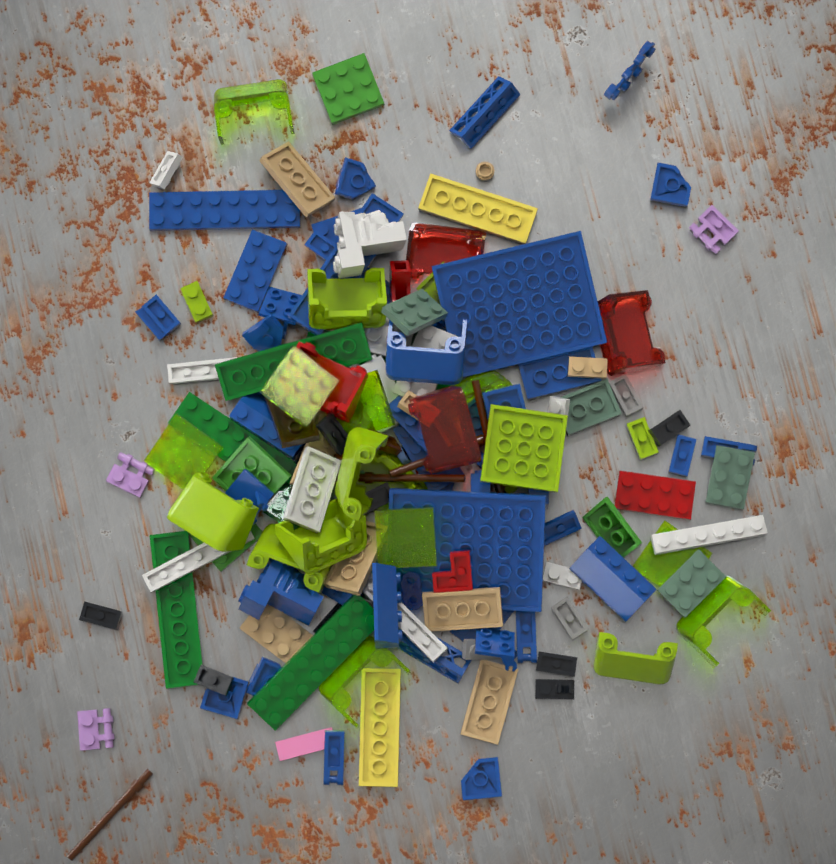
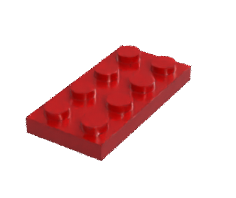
M619 471L614 506L617 510L691 520L696 481Z

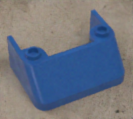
M389 320L385 368L389 379L444 385H457L462 381L467 340V320H463L462 337L454 336L448 338L445 343V349L406 346L405 335L401 332H395L394 323Z

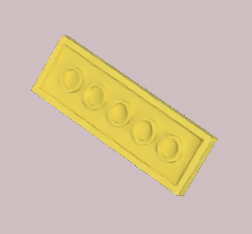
M430 173L418 210L521 244H526L538 208Z
M362 668L359 786L398 787L401 669Z

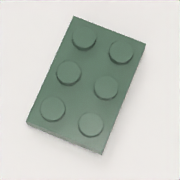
M423 289L383 306L381 311L406 336L445 319L448 314Z
M608 379L561 397L570 399L566 427L568 436L622 414Z
M716 445L706 502L744 509L755 452Z
M698 549L657 591L685 618L726 576Z

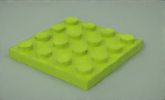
M491 404L480 482L557 493L568 415Z

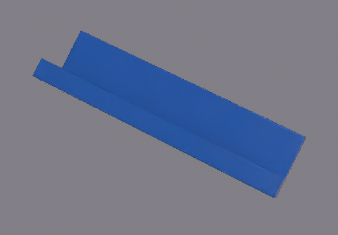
M498 76L449 131L459 137L467 147L472 149L520 96L519 91L512 82ZM500 84H503L500 89L496 90ZM462 126H465L461 132L458 131Z
M402 633L403 642H399L398 649L458 684L472 661L465 660L466 663L463 668L456 665L454 658H462V651L441 639L439 640L447 647L448 656H440L434 663L405 634Z

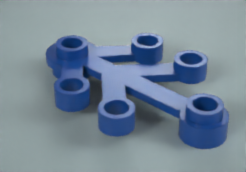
M647 41L642 46L639 54L633 61L634 64L621 75L622 80L617 86L612 83L604 93L605 97L609 100H615L621 92L618 90L619 88L625 92L630 87L631 82H629L631 76L633 75L637 78L643 70L640 66L645 58H650L655 52L654 42L650 43Z

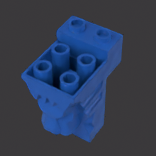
M270 558L257 582L253 580L250 586L246 584L238 600L241 603L238 610L259 620L268 604L309 626L324 596L305 586V574L300 573L297 568Z

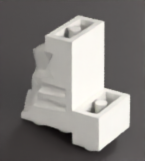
M380 210L369 214L360 213L356 215L355 212H339L338 218L335 219L336 224H334L335 236H339V242H337L338 253L335 256V262H333L334 273H338L339 279L359 276L362 274L365 266L363 256L403 250L407 240L403 221L389 223L385 213H381Z

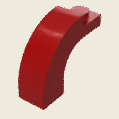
M409 260L390 261L389 285L390 303L411 294Z

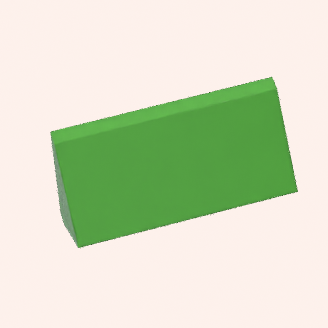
M608 496L582 517L597 538L601 536L623 558L642 545L641 540Z

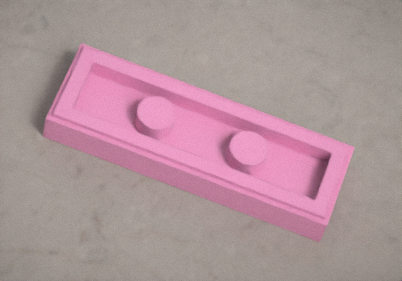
M332 727L275 742L279 760L284 761L324 750L325 730H333Z

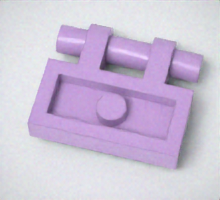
M713 205L698 218L702 223L700 227L695 223L689 227L693 235L701 239L706 244L705 247L708 250H712L715 254L721 250L716 245L719 240L726 245L739 232ZM706 229L715 235L712 239L704 233Z
M120 452L117 459L123 461L121 467L116 464L113 465L106 482L141 498L149 483V480L143 478L145 473L152 475L155 469L150 467L149 463L145 461L140 462L134 459V456ZM130 465L139 469L137 474L128 471Z
M110 708L103 709V717H98V710L77 711L80 751L101 749L100 741H105L106 748H113L115 736L112 733L111 722H113V716H111ZM100 723H104L105 734L103 735L99 734Z

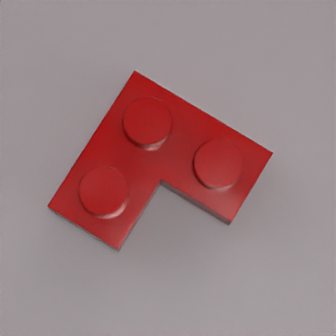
M470 550L450 552L451 571L432 573L434 593L473 590Z

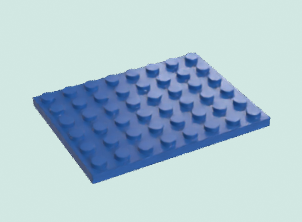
M581 231L431 266L440 305L448 312L447 317L444 319L447 332L462 337L463 320H467L463 377L607 343Z
M390 488L387 565L395 566L396 572H400L401 584H397V592L401 591V603L404 605L423 606L422 593L434 591L432 573L451 571L450 552L470 550L473 589L500 587L502 610L542 612L546 495Z

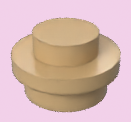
M481 162L477 165L476 175L479 179L489 180L493 177L495 170L491 163Z

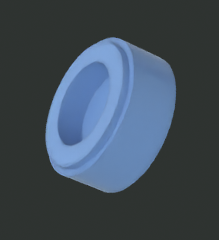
M401 446L402 451L397 457L403 465L411 463V460Z

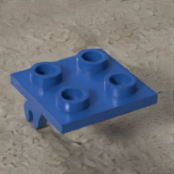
M269 286L259 311V316L267 317L273 314L276 319L284 321L282 339H286L289 324H296V322L288 318V315L302 295Z
M246 468L225 492L226 495L234 500H242V498L251 500L253 505L259 508L257 514L261 510L266 511L269 508L267 503L274 495L270 489Z
M490 628L476 629L475 654L500 657L505 665V669L508 671L509 666H513L512 671L514 672L517 669V663L514 661L517 657L515 632Z

